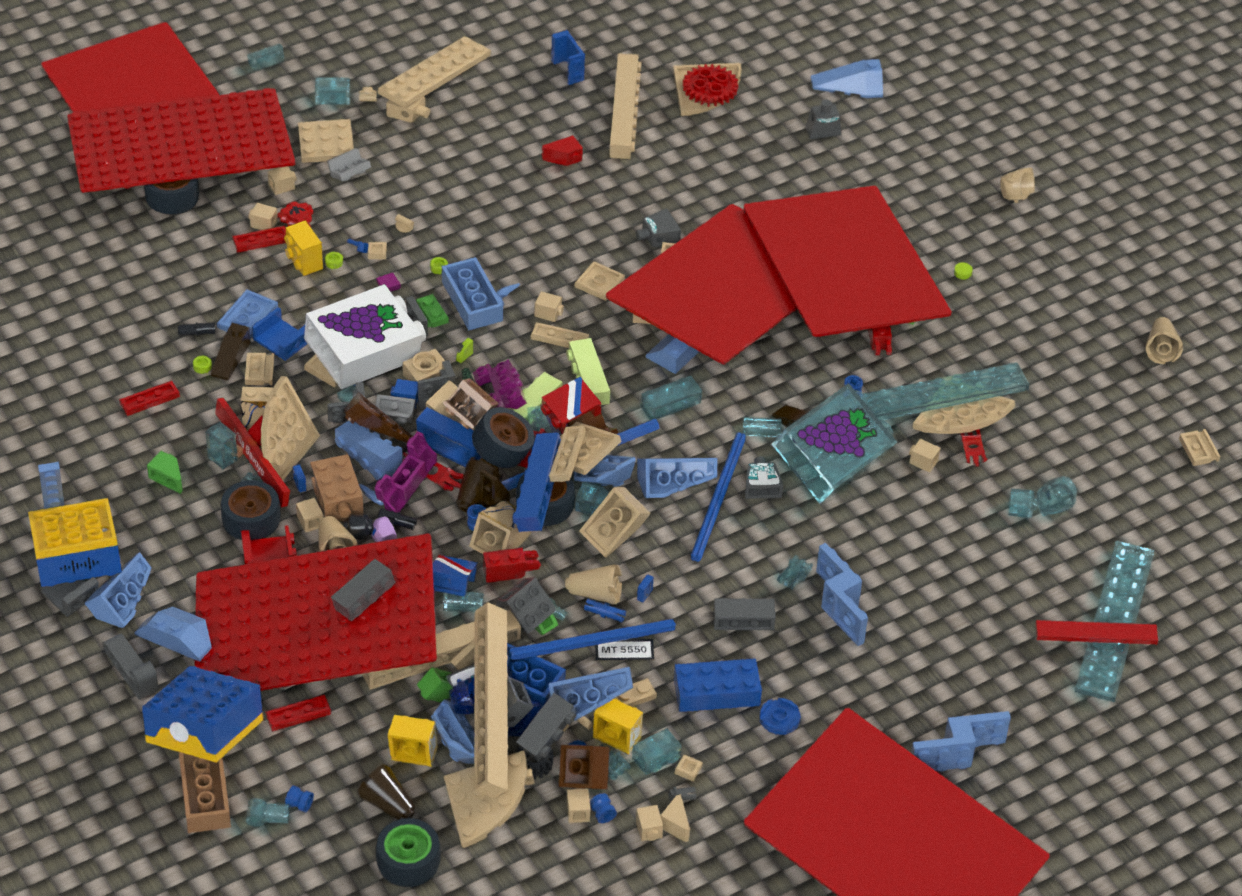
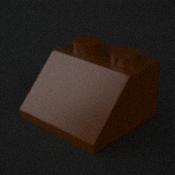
M561 745L559 787L607 789L610 747Z

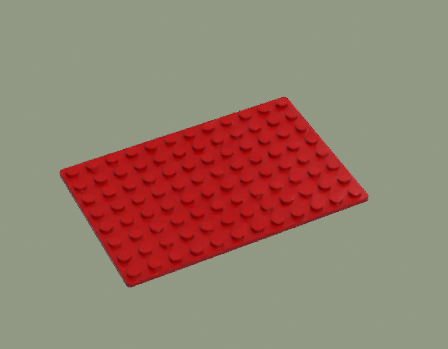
M166 22L41 63L43 70L72 112H88L90 110H104L111 107L120 108L127 105L136 106L144 103L152 104L161 101L168 102L178 99L208 97L215 94L220 95Z
M273 88L256 91L248 90L240 93L231 92L224 95L215 94L208 97L178 99L168 102L161 101L152 104L144 103L136 106L127 105L120 108L111 107L104 110L73 112L67 115L79 186L82 193L288 167L296 164L277 93Z
M877 186L744 204L743 209L813 337L951 316L952 311Z
M730 204L608 291L605 296L613 303L720 364L729 362L797 309L744 209L734 204Z
M421 534L197 573L195 616L206 620L212 648L201 661L194 659V666L225 676H232L236 679L250 681L260 685V691L435 662L437 660L431 535ZM376 559L391 569L396 583L368 606L361 615L350 621L335 610L331 596L371 561Z
M850 708L843 710L744 820V825L837 896H1019L1050 857L1049 853Z

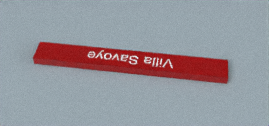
M218 398L215 410L216 416L237 445L243 448V454L262 481L274 488L278 495L280 506H288L289 488L269 460L263 457L261 449L226 400Z

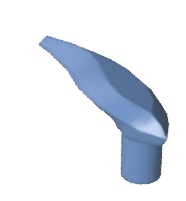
M520 283L503 287L496 292L503 306L502 298L519 287Z
M359 484L362 492L370 500L378 505H384V502L377 499L375 491Z

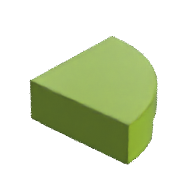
M467 338L462 343L464 347L461 352H457L456 361L462 363L473 354V340Z

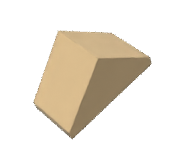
M676 795L660 815L663 830L684 842H688L690 827L681 795Z

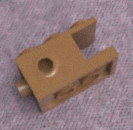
M469 378L462 380L457 390L443 404L446 406L444 409L450 415L458 416L461 419L459 422L465 428L474 429L483 415L490 409L495 408L499 403Z
M348 454L310 462L314 477L311 478V483L323 513V518L333 516L339 522L347 521L351 514H363V495Z

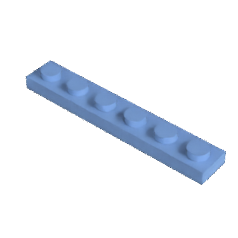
M59 462L38 465L44 509L64 506Z

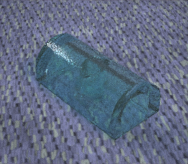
M279 43L249 53L247 59L252 70L256 71L285 61L283 46Z
M466 592L465 596L449 593L443 594V611L475 612L484 605V593Z

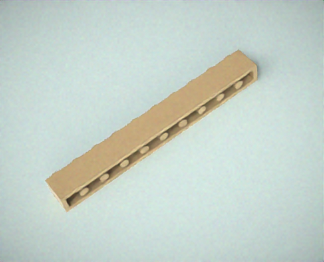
M487 602L475 611L474 791L496 798L508 790L507 611Z

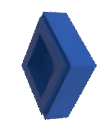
M300 464L293 466V480L298 491L304 492L306 491V477Z
M647 574L639 584L637 590L638 601L644 603L652 592L653 576Z

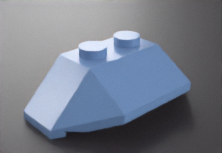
M606 455L586 475L574 472V480L601 484V486L612 485L613 487H618L624 484L623 481L631 477L636 459L629 456Z
M175 607L164 609L150 616L134 632L136 636L197 661H201L212 648L206 620Z
M443 700L431 715L432 721H435L436 730L442 738L441 742L448 748L449 755L454 761L474 764V730L459 705Z

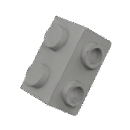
M357 148L327 161L331 177L341 181H347L351 179V176L363 174L367 169L371 168L370 161L361 158Z
M377 394L375 406L396 423L406 425V423H412L416 401L415 399Z

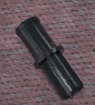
M196 322V324L178 325V334L180 336L215 334V322Z
M380 509L377 518L386 516L395 527L401 526L414 531V525L417 524V518L402 515L401 512L395 513L385 509Z

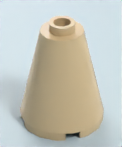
M1160 317L1154 321L1145 346L1149 359L1159 364H1166L1169 361L1174 362L1183 352L1182 340L1171 321L1165 317Z
M326 516L320 520L318 525L319 552L358 545L356 539L335 517Z
M609 565L572 573L569 575V578H566L565 587L569 590L570 594L616 605L620 601L622 583H619L618 576H622L619 565Z

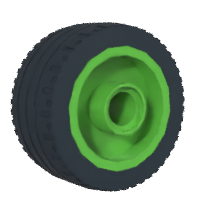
M404 818L393 821L383 828L376 843V862L381 875L388 882L402 887H413L424 884L436 874L441 859V846L439 837L432 826L422 820Z

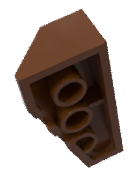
M359 392L344 408L345 418L352 424L356 422L360 426L406 443L410 437H413Z

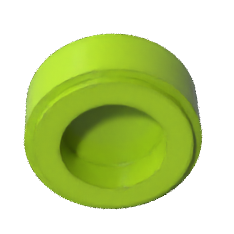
M330 252L325 256V265L330 269H338L343 265V256L338 252Z
M442 257L432 259L430 261L431 272L442 274V266L448 265V261Z
M958 263L955 265L954 275L962 280L969 279L972 276L973 268L968 263Z
M198 356L193 360V369L199 374L208 373L212 369V361L207 356Z

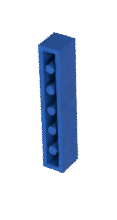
M559 432L536 434L531 456L528 457V467L524 471V482L520 487V497L517 498L516 512L513 513V522L517 525L519 532L542 531L554 482L550 481L549 474L561 442Z

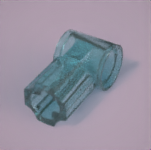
M260 798L250 799L248 801L246 822L254 827H260L265 822L288 823L289 804L266 803L265 800Z

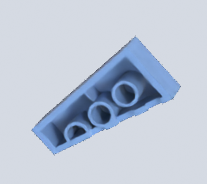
M350 421L335 429V443L337 446L343 448L352 459L358 461L361 467L365 470L367 469L376 480H381L385 474L392 477L402 463V448L398 445L393 447L390 440H382L378 433H370L368 428L360 426L356 422L352 424Z

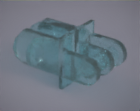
M795 555L792 559H789L788 566L778 576L777 582L782 584L784 581V586L790 587L793 590L801 580L805 581V577L812 570L813 564H808L805 559L801 560L799 556Z
M603 743L600 745L601 747H607ZM609 749L608 777L615 781L618 775H623L624 770H629L631 767L620 756V752L615 754Z

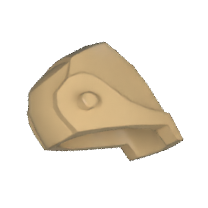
M1032 167L1022 168L1001 177L1000 187L1005 199H1008V201L1014 200V203H1018V200H1025L1030 193L1035 192Z

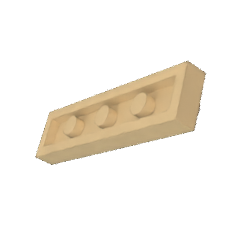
M584 426L565 427L549 474L551 482L570 481L586 433Z

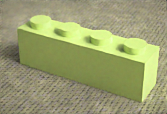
M592 339L570 341L569 350L566 353L568 361L572 362V373L576 374V378L581 377L600 400L601 405L610 404V389Z
M546 372L542 373L534 379L528 388L523 390L527 404L518 409H507L514 410L523 416L530 425L533 424L543 414L541 410L542 396L561 387L562 381Z

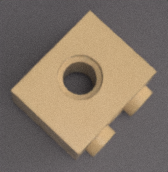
M436 349L428 352H419L413 358L403 362V376L406 380L416 382L440 376L439 370L442 369V361L445 360Z

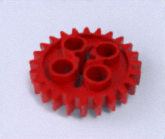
M704 64V67L698 65V69L692 67V71H687V75H684L683 91H685L686 96H689V100L695 99L694 103L700 101L701 105L707 103L708 106L711 104L717 106V103L723 105L724 101L729 103V100L734 99V95H737L738 79H736L735 74H732L731 70L726 71L727 67L721 69L720 65L714 67L713 64L710 67L707 64Z

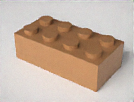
M179 752L188 833L231 828L223 758L218 762H213Z

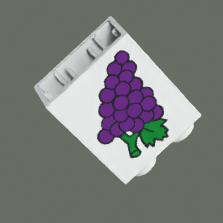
M384 284L306 313L304 339L340 389H344L403 366L404 361L413 358L420 352L421 343L426 340V333L423 325L418 320L412 321L407 315L406 304L402 297L399 295L394 297Z

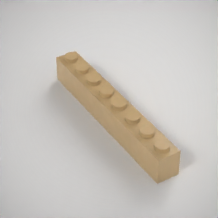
M618 53L610 158L631 159V152L635 151V142L632 140L636 139V130L633 129H636L637 118L634 117H637L638 107L635 106H638L640 84L637 83H640L641 73H637L641 72V62H638V55Z
M511 610L507 611V643L521 639V626ZM475 621L436 634L437 660L435 662L362 674L369 689L371 690L428 671L432 667L437 668L451 663L475 638Z

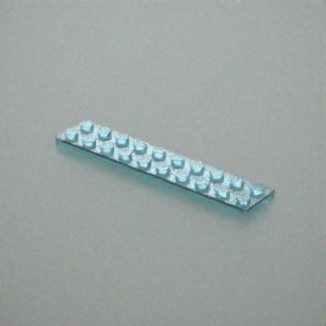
M1016 362L837 399V405L839 410L849 411V408L853 411L856 408H863L864 412H866L865 418H869L870 421L868 423L1026 391L1029 390V382Z
M1116 541L1094 622L1136 623L1155 550ZM1088 642L1075 692L1115 702L1130 644Z

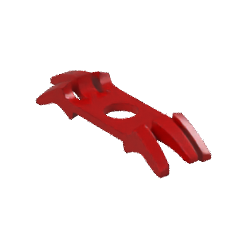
M980 429L976 430V435H973L972 432H967L968 436H965V433H960L966 463L970 464V456H972L973 465L979 467V455H981L982 463L988 461L983 448ZM969 445H977L978 447H977V448H969L968 446H969Z
M404 452L402 455L406 458L408 454ZM436 462L434 466L438 468L437 473L434 475L427 474L425 477L439 485L442 489L452 491L454 490L453 487L460 488L461 486L460 483L452 478L462 479L464 474L457 473L449 467L447 468Z

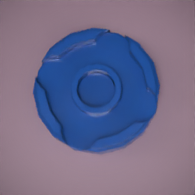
M785 698L768 700L762 705L759 715L763 728L776 735H786L798 728L801 719L798 706Z

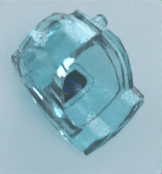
M1066 476L1056 477L1044 483L1037 492V505L1042 516L1046 517L1048 514L1061 513L1072 508L1077 500V487Z

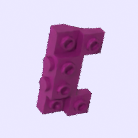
M509 359L498 363L494 368L488 363L485 366L478 367L473 372L479 387L488 382L492 383L495 392L489 395L499 403L496 407L518 409L527 404L521 388L524 385L519 378L520 375L517 369L513 367Z
M418 431L413 437L409 438L407 442L408 455L393 476L390 477L385 474L375 485L376 497L384 502L385 510L395 513L400 512L438 461L437 454L426 442L424 434Z

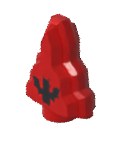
M294 201L287 204L277 215L279 220L286 223L288 227L302 221H306L311 227L310 222L312 221L313 209L308 203L299 204Z

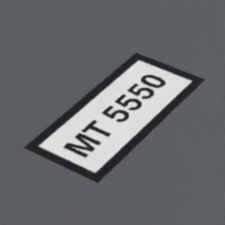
M627 639L595 645L596 660H654L653 639Z

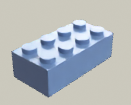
M476 257L442 266V283L468 330L503 321V304Z

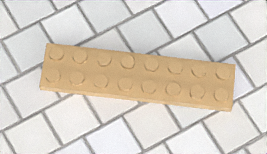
M464 36L380 86L378 94L406 108L488 58L491 50Z

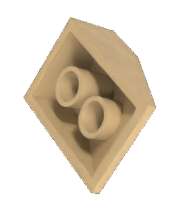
M614 487L579 532L604 557H608L640 528L651 513L625 487Z

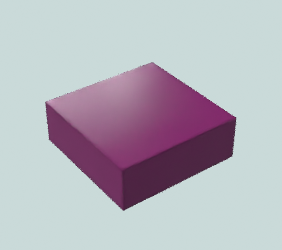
M393 272L376 278L378 286L385 284L390 292L401 288V283Z

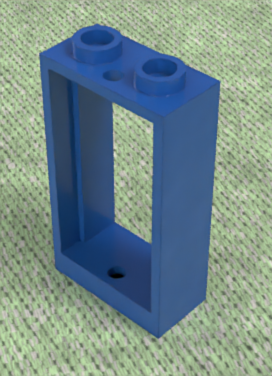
M428 407L416 419L417 431L424 434L426 442L435 453L463 467H466L467 461L471 457H475L474 460L478 461L482 458L473 446L472 434L474 430L467 429L462 424Z

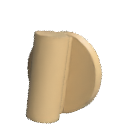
M363 87V90L359 91V101H377V93L373 90V87Z
M399 214L396 216V229L398 231L406 233L414 228L412 220Z

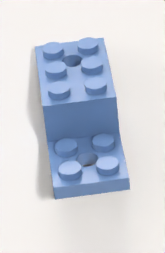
M824 543L819 546L816 572L825 581L821 608L857 646H860L865 641L868 621L867 614L859 608L862 580L837 555L834 549Z
M1009 711L950 717L947 720L944 739L913 742L911 753L935 771L971 767L975 747L990 744L998 745L1006 742L1011 719Z

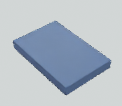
M246 289L217 322V328L227 332L232 323L247 326L250 328L251 339L253 337L252 326L266 317L268 313L278 308V302Z

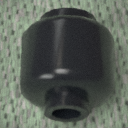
M351 514L348 521H344V527L356 540H366L369 535H372V519H369L368 515Z

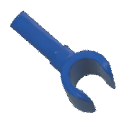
M352 239L347 240L349 244L357 246V252H368V243Z

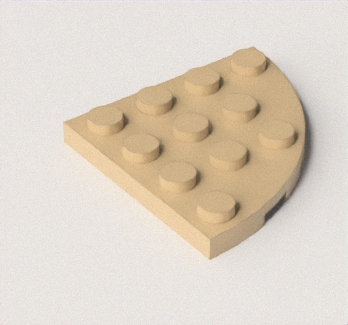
M741 63L713 64L714 67L720 65L721 69L727 67L726 71L731 70L732 74L736 75L739 84ZM698 65L673 66L681 116L703 113L721 105L720 103H717V106H714V104L708 106L707 103L701 105L700 101L694 103L695 99L689 100V96L685 95V91H683L684 75H687V71H692V67L698 69Z
M281 376L272 389L264 410L261 427L263 457L269 460L281 479L284 480L292 471L293 466L297 465L320 437L287 376Z
M946 380L913 422V429L924 433L938 434L972 432L989 426L1005 417L1015 407V400Z
M524 750L508 755V790L496 798L474 791V766L444 776L463 848L485 839L487 834L497 826L500 828L517 808L524 794V785L528 776V764Z

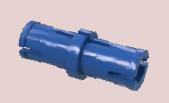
M590 598L587 599L586 603L593 607L586 604L584 606L585 611L599 614L604 619L608 617L622 623L625 619L622 616H626V610H621L610 606L609 603L605 602L603 604Z

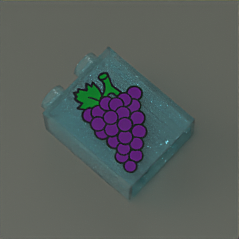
M848 383L787 427L771 445L821 504L880 460L897 441L893 437V430L890 425L883 420H879L870 410L866 396L862 392L854 390Z

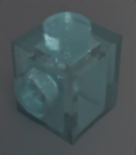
M1011 488L1008 516L1032 518L1033 510H1037L1038 499H1034V491Z

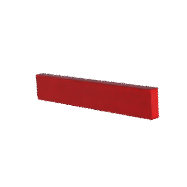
M1036 620L1035 623L1037 640L1158 644L1156 624Z

